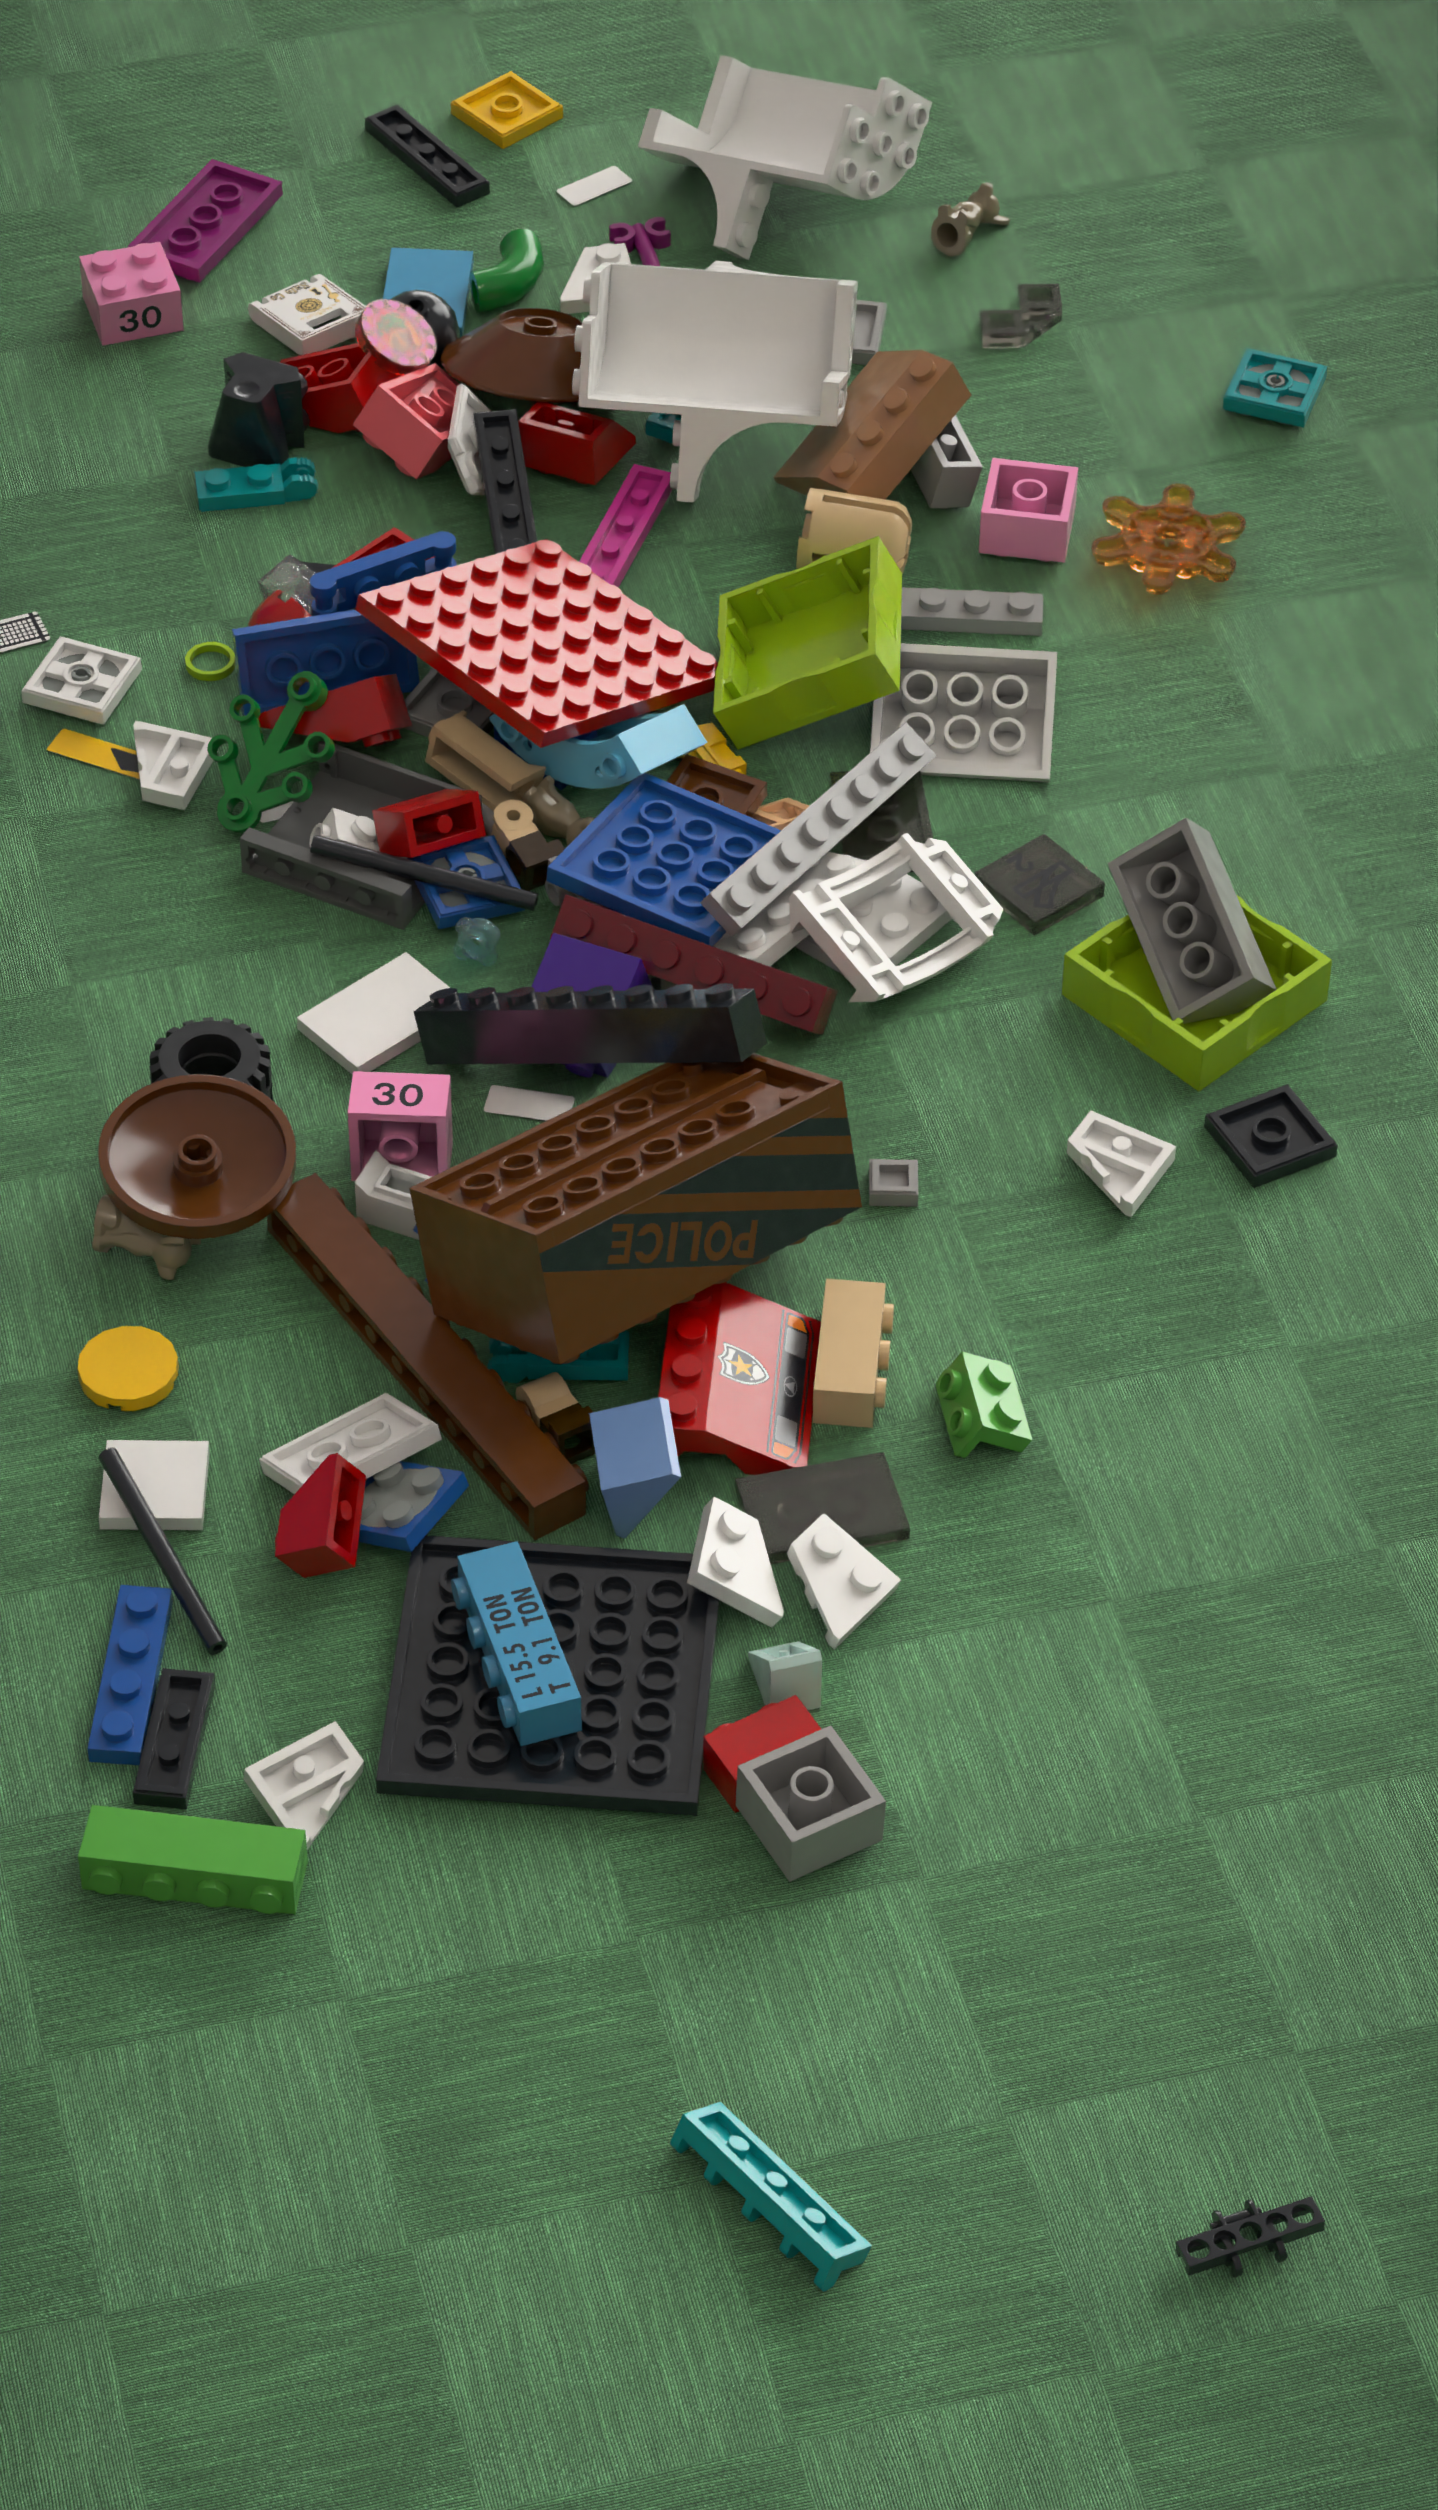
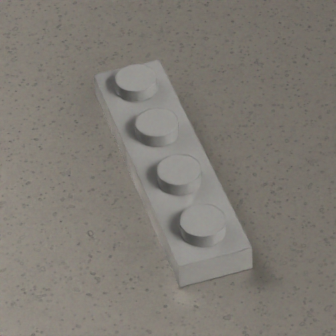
M902 587L901 629L1042 635L1043 594Z

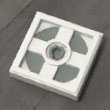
M60 636L22 689V703L104 725L141 672V658Z

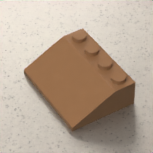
M924 350L876 352L847 387L845 411L837 427L816 425L773 478L776 483L808 496L810 488L886 500L970 398L971 393L951 361Z

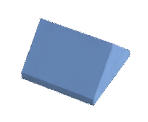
M661 1397L589 1413L601 1492L616 1536L626 1538L681 1478L669 1401Z

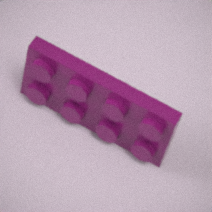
M211 159L141 231L128 247L141 243L161 242L173 273L200 283L283 195L282 181Z

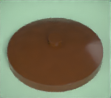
M181 1075L149 1084L131 1094L116 1107L101 1132L98 1149L99 1171L103 1187L113 1204L138 1225L171 1237L185 1239L216 1238L251 1227L279 1206L287 1195L294 1179L296 1170V1142L292 1126L286 1115L273 1100L256 1088L222 1076Z

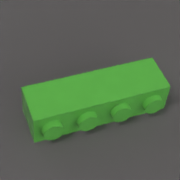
M92 1805L78 1854L81 1886L84 1890H92L105 1895L117 1893L149 1897L156 1901L176 1900L201 1903L214 1908L227 1906L252 1909L265 1914L285 1913L296 1915L308 1864L306 1830Z

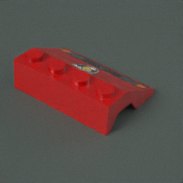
M727 1282L713 1284L696 1293L692 1300L671 1306L658 1397L669 1401L677 1455L680 1456L684 1451L725 1454L745 1474L806 1479L813 1419V1389L821 1322Z

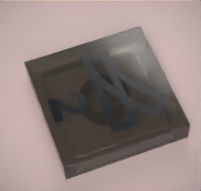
M1042 834L975 872L977 879L1000 904L1003 910L1034 936L1104 897L1105 882L1046 834Z

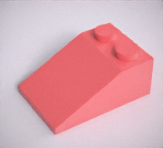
M436 363L377 386L353 423V426L363 433V438L369 445L383 450L395 461V466L402 473L419 479L435 472L452 458L448 450V437L456 389L460 384Z

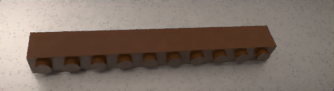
M316 1173L293 1183L279 1206L267 1216V1228L270 1234L430 1420L438 1424L442 1434L534 1541L585 1516L586 1492L589 1490V1483L580 1466L569 1463L560 1452L555 1438L549 1432L543 1433L532 1420L527 1406L521 1400L515 1401L506 1391L499 1374L494 1369L488 1370L478 1359L471 1342L467 1338L461 1339L451 1328L449 1320L434 1315L433 1307L424 1297L423 1291L416 1279L411 1276L407 1278L397 1266L392 1252L385 1246L380 1247L372 1238L365 1221L361 1217L355 1218L345 1207L343 1198L336 1188H329Z

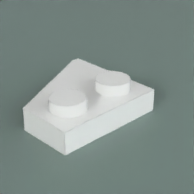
M1091 1110L1069 1137L1067 1143V1154L1109 1199L1129 1217L1133 1216L1173 1163L1176 1153L1175 1145Z
M713 1497L703 1508L687 1583L772 1628L783 1617L784 1610L759 1522L754 1517Z

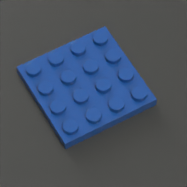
M644 773L633 779L548 866L546 881L613 911L714 946L726 933V930L700 902L781 830Z

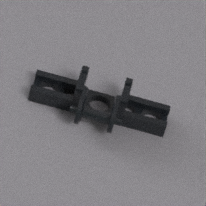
M1312 2196L1263 2213L1261 2208H1256L1253 2201L1249 2199L1244 2202V2210L1224 2217L1220 2211H1213V2222L1209 2224L1211 2230L1176 2241L1175 2251L1178 2257H1182L1188 2276L1225 2264L1226 2267L1232 2265L1231 2274L1235 2278L1243 2273L1239 2254L1267 2245L1270 2252L1276 2251V2261L1278 2263L1283 2262L1287 2259L1284 2244L1324 2231L1325 2220ZM1308 2213L1313 2215L1312 2221L1308 2223H1299L1294 2220V2218ZM1285 2221L1287 2228L1282 2232H1278L1275 2224ZM1251 2226L1258 2239L1254 2241L1244 2239L1240 2235L1241 2229ZM1204 2248L1209 2250V2254L1204 2258H1194L1189 2254Z

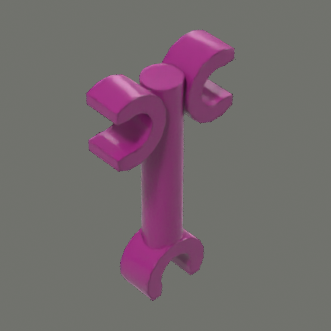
M654 217L649 219L645 226L641 223H636L632 226L626 223L609 225V240L614 242V244L625 243L628 253L632 252L636 247L643 265L661 266L654 248L663 249L671 246V232L666 230L665 217Z

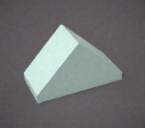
M797 1641L748 1652L750 1665L765 1705L778 1703L797 1695L807 1710L821 1707L822 1657L819 1649Z

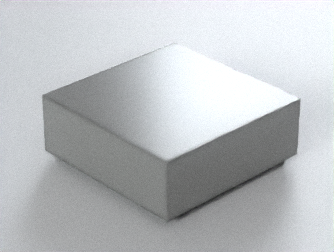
M869 1159V1206L918 1207V1160Z

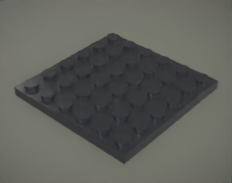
M426 1535L411 1552L376 1776L377 1793L697 1816L703 1767V1736L706 1735L720 1600L687 1583L693 1554L518 1542L580 1693L582 1731L520 1746L513 1726L505 1728L501 1721L497 1704V1697L500 1696L497 1687L489 1688L482 1668V1657H485L481 1647L473 1648L466 1625V1619L469 1618L466 1608L461 1610L457 1608L451 1588V1579L458 1578L457 1556L515 1541Z

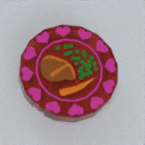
M392 299L375 300L367 304L355 321V336L360 348L366 355L370 352L377 358L374 363L386 371L397 375H406L427 367L436 354L437 340L432 327L421 314L404 303Z

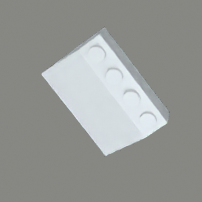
M901 643L900 691L874 700L870 753L907 722L936 754L916 775L1050 782L1057 652Z

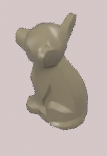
M982 183L978 191L973 192L967 201L959 202L953 208L949 204H943L938 208V217L933 221L931 228V239L939 251L947 256H959L965 252L980 223L1009 224V218L998 215L1000 207L998 199L993 195L992 183Z
M548 775L536 788L532 786L523 795L521 801L532 809L534 814L533 823L541 833L567 839L568 846L595 818L591 816L581 818L573 803L557 792L554 787L555 780Z
M107 1194L102 1196L97 1205L92 1248L95 1251L107 1253L112 1247L116 1246L131 1252L137 1257L151 1256L156 1262L159 1276L163 1279L174 1280L177 1269L186 1265L191 1256V1245L201 1244V1239L171 1237L138 1225L125 1216L113 1204Z

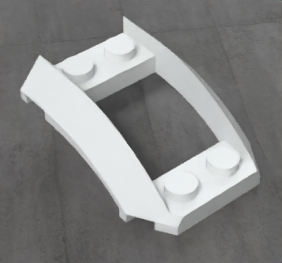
M908 833L901 835L896 843L857 867L818 883L813 890L801 893L800 890L794 891L789 897L791 933L804 928L807 930L815 943L822 948L841 971L842 975L856 989L849 1002H876L917 986L947 970L990 941L994 935V927L998 923L1003 911L1000 904L946 841L928 838L925 844L915 842ZM913 870L920 878L922 884L931 891L963 931L927 953L904 964L895 966L849 910L868 898L873 897Z

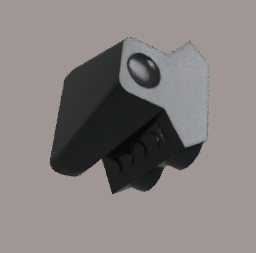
M241 352L224 358L225 387L222 391L208 442L209 456L242 467L257 464L282 465L289 458L288 447L305 448L304 432L310 425V419L305 409L302 408V399L308 391L307 381L298 372L297 367Z

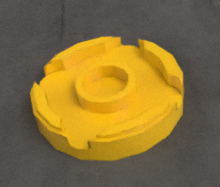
M120 1326L103 1331L87 1342L79 1354L77 1370L79 1383L84 1394L95 1404L109 1409L108 1404L121 1406V1411H137L154 1406L170 1394L174 1388V1381L178 1377L179 1365L178 1356L172 1342L161 1333L142 1326Z

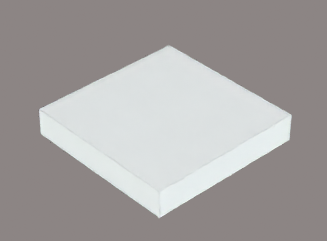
M107 1440L106 1449L112 1447L117 1449L162 1530H203L210 1454L209 1441ZM104 1470L99 1510L100 1529L138 1530Z

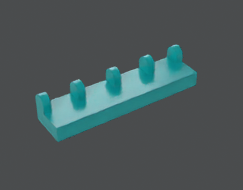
M717 2102L682 2115L670 2145L678 2153H683L691 2146L708 2162L704 2178L711 2185H717L725 2179L746 2199L741 2213L750 2222L763 2215L780 2231L784 2238L779 2246V2250L787 2258L794 2257L799 2251L819 2269L814 2278V2284L821 2291L824 2292L830 2289L836 2283L841 2271L864 2263L872 2245L722 2102Z

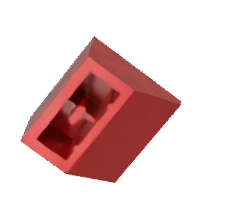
M537 402L518 420L525 467L536 469L544 474H555L573 479L581 484L596 485L636 444V436L614 420L550 403Z

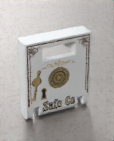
M321 274L312 276L310 282L303 280L262 298V303L254 301L248 304V311L252 321L299 355L323 351L368 331L363 327V320H366L372 326L370 329L374 328L372 316L364 314L367 307ZM341 315V318L317 329L312 328Z

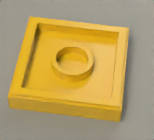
M510 71L451 102V114L504 149L562 119L563 106Z

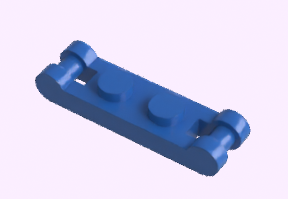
M436 532L316 573L310 578V593L315 598L311 603V615L330 614L356 608L359 594L440 571L447 567L457 566L456 560L452 558L456 553L455 536L449 532Z

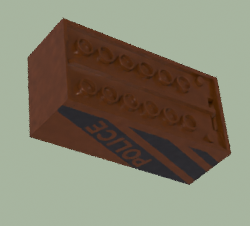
M755 1053L743 1062L664 1063L409 1188L434 1315L452 1321L459 1326L485 1334L489 1338L515 1346L522 1351L548 1359L555 1364H566L577 1360L580 1354L598 1344L618 1338L619 1333L636 1324L654 1320L661 1311L675 1304L692 1300L696 1293L713 1284L729 1281L733 1274L750 1265L767 1261L771 1254L787 1246L804 1242L807 1236L825 1226L836 1225L844 1219V1216L862 1208L842 1081Z

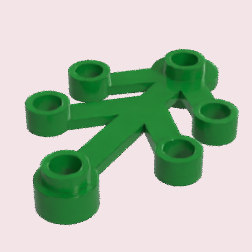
M303 671L291 678L287 687L289 700L266 742H264L258 719L261 712L259 704L253 698L244 694L236 696L231 701L229 712L240 723L251 766L245 781L242 783L235 760L239 753L238 745L231 738L223 734L216 735L209 741L207 747L209 756L218 763L225 794L219 800L217 806V816L220 823L229 831L243 833L249 827L254 828L257 826L262 812L292 801L301 803L311 796L313 792L312 782L300 772H292L286 775L282 781V786L263 792L261 790L269 777L313 761L319 763L326 762L334 754V742L322 732H313L306 737L303 745L283 751L304 712L319 709L327 699V686L316 674ZM305 682H309L310 688L307 693L298 695L299 688ZM249 703L251 705L249 713L245 716H240V708ZM319 741H325L323 751L314 754L313 748L315 744ZM228 743L229 749L227 753L223 756H218V748ZM297 781H303L302 790L299 793L292 794L291 788L293 784ZM239 802H243L244 808L242 812L238 815H233L234 807Z

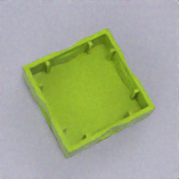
M879 536L823 556L799 569L775 574L720 595L717 634L720 643V658L715 671L713 714L738 750L900 691L902 572Z
M1237 895L1276 987L1274 992L1236 1014L1183 1024L1184 1021L1179 1017L1173 1021L1129 914L1121 919L1110 922L1065 953L1062 995L1191 1087L1201 1091L1327 1001L1332 959L1285 927L1259 915Z

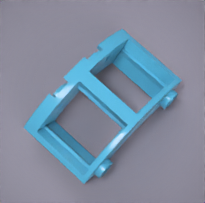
M685 704L664 713H645L597 729V737L589 741L570 738L543 748L538 747L532 741H530L532 744V748H530L527 743L528 738L496 714L489 717L500 737L526 762L546 767L545 775H550L557 781L589 789H602L624 784L708 743Z

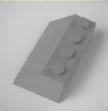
M1184 818L1107 863L1173 1021L1179 1017L1184 1021L1183 1024L1236 1014L1276 990L1209 831L1188 818Z

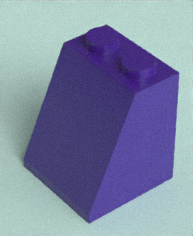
M553 933L531 987L534 988L535 992H547L562 986H571L574 991H587L603 985L612 986L613 991H626L639 985L652 986L641 958ZM574 1063L564 1065L569 1071L582 1077H592L594 1073L608 1078L617 1063Z

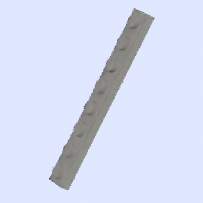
M905 722L711 891L700 903L726 932L733 937L924 768L936 754Z

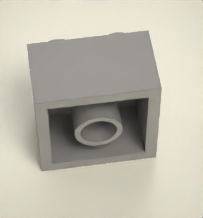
M831 1725L738 1766L736 1807L789 1882L883 1840L886 1800Z

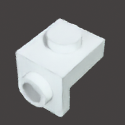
M332 808L324 821L314 827L310 836V848L314 836L318 835L379 851L374 821L368 817L356 816L336 808Z

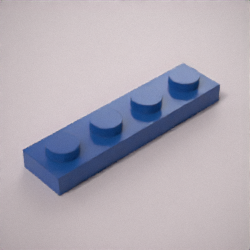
M120 1585L87 1748L89 1762L125 1765L140 1764L153 1710L172 1611V1588Z

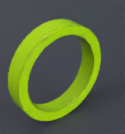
M219 642L197 644L185 656L187 672L192 677L202 681L224 679L234 671L236 665L233 650ZM205 652H218L224 654L230 660L225 667L216 671H202L191 664L197 655Z

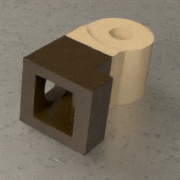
M506 800L499 803L494 809V824L491 835L495 836L521 889L530 891L545 885L548 859L559 856L565 847L559 839L546 842L533 823L534 814L526 803L520 800Z
M550 1373L516 1388L517 1400H521L527 1406L532 1420L543 1433L549 1432L555 1438L560 1452L570 1464L595 1454L589 1415L593 1411L589 1406L582 1408L571 1394L564 1379L558 1373ZM575 1435L579 1437L581 1441L577 1446L565 1449V1439Z

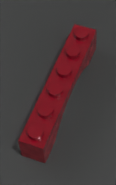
M566 894L550 937L551 939L553 933H557L641 958L647 974L678 985L691 984L693 989H707L723 983L733 984L734 989L754 988L760 1014L820 1035L824 1033L838 993L836 989Z

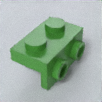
M962 1351L952 1364L941 1373L936 1382L937 1394L954 1455L966 1458L980 1441L1022 1453L1032 1441V1436L1011 1365Z

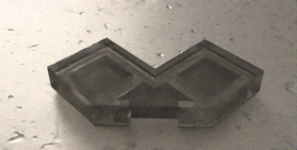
M1020 284L1017 289L1019 310L980 311L979 327L982 348L1025 347L1061 322L1062 303L1059 284Z

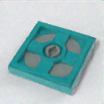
M1246 348L1223 397L1222 409L1244 416H1254L1280 422L1284 425L1304 428L1326 380L1328 366Z

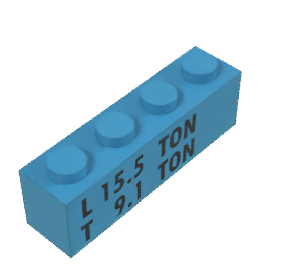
M518 1541L457 1556L458 1578L451 1579L454 1601L459 1610L466 1608L469 1618L466 1619L469 1639L473 1648L481 1647L485 1657H482L483 1673L488 1687H497L500 1696L497 1697V1704L504 1727L513 1726L520 1746L582 1731L580 1693Z

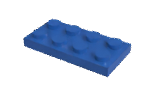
M355 609L232 629L240 695L244 694L253 698L260 706V713L286 705L289 700L287 695L288 683L294 675L303 671L316 674L324 681L328 691L375 676L391 674L397 675L402 693L413 691L420 683L417 656ZM305 682L299 688L298 695L307 693L310 688L309 682ZM249 703L241 707L244 716L247 715L251 709V705Z

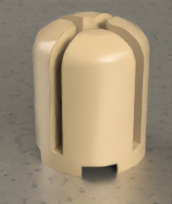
M810 488L804 510L811 511V513L806 514L802 537L799 536L796 560L797 569L823 556L879 536L903 574L909 555L912 519L904 505L898 501Z

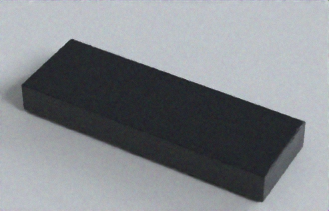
M162 1668L134 1785V1804L187 1810L216 1685L215 1673Z

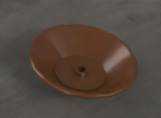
M518 308L508 310L446 345L440 358V363L451 377L477 390L511 399L543 403L579 402V395H573L572 380L574 369H580L581 352L575 351L574 341L576 326H582V322L567 313L550 309Z

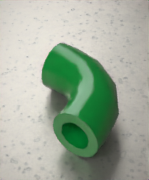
M529 229L511 231L500 243L499 249L503 260L496 266L470 272L471 295L474 307L478 313L514 304L535 287L543 273L544 261L541 243L533 231Z

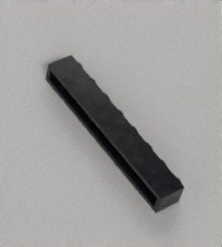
M730 983L714 985L707 989H693L691 984H681L666 990H653L651 985H639L626 991H613V987L609 985L594 987L587 991H574L571 986H562L547 992H535L533 987H521L504 993H496V989L493 987L477 989L471 993H458L456 988H446L432 993L429 996L430 1001L413 1011L427 1065L743 1062L767 1044L754 988L734 989L733 984Z

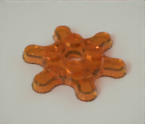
M1175 483L1165 487L1162 500L1155 505H1139L1124 496H1111L1105 499L1102 505L1105 518L1110 524L1120 528L1121 531L1115 535L1097 538L1093 541L1091 550L1095 561L1102 566L1129 563L1133 570L1143 572L1142 581L1149 593L1163 595L1170 590L1175 581V576L1189 579L1197 574H1201L1214 582L1229 580L1236 569V561L1231 555L1219 550L1216 545L1237 540L1245 530L1246 521L1242 515L1236 512L1228 511L1206 515L1196 511L1192 505L1195 500L1193 488L1185 484ZM1162 539H1173L1176 541L1169 542V547H1166Z

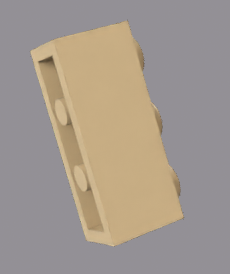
M826 1279L813 1389L812 1423L873 1428L875 1408L885 1407L887 1378L878 1377L879 1370L888 1371L890 1341L882 1340V1333L892 1334L894 1304L885 1303L886 1283Z

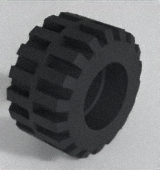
M213 1017L203 1018V1021L200 1022L189 1020L183 1022V1027L181 1028L173 1027L166 1032L167 1038H159L154 1044L155 1051L151 1052L149 1058L151 1084L181 1075H215L231 1078L250 1085L273 1100L268 1045H264V1038L259 1033H252L251 1027L244 1023L235 1025L234 1020L223 1018L222 1021H214Z

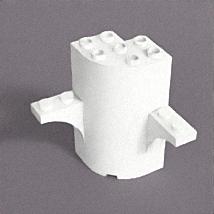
M720 55L698 129L663 110L650 108L638 147L665 161L701 168L712 185L717 203V229L713 246L736 258L749 260L753 245L757 240L758 229L765 207L770 198L773 182L860 200H870L884 195L915 164L917 149L924 127L929 120L932 102L887 77H881L877 90L751 68L733 57Z
M715 261L705 270L603 262L592 271L590 277H585L583 302L590 304L589 315L583 320L582 326H576L574 347L576 352H581L580 369H574L572 393L573 395H579L578 407L681 415V420H675L673 426V446H680L679 463H672L670 488L677 489L676 501L694 502L699 497L703 473L713 453L723 442L738 432L766 423H796L835 427L840 423L847 401V381L851 374L858 281L763 273L734 266L732 262Z

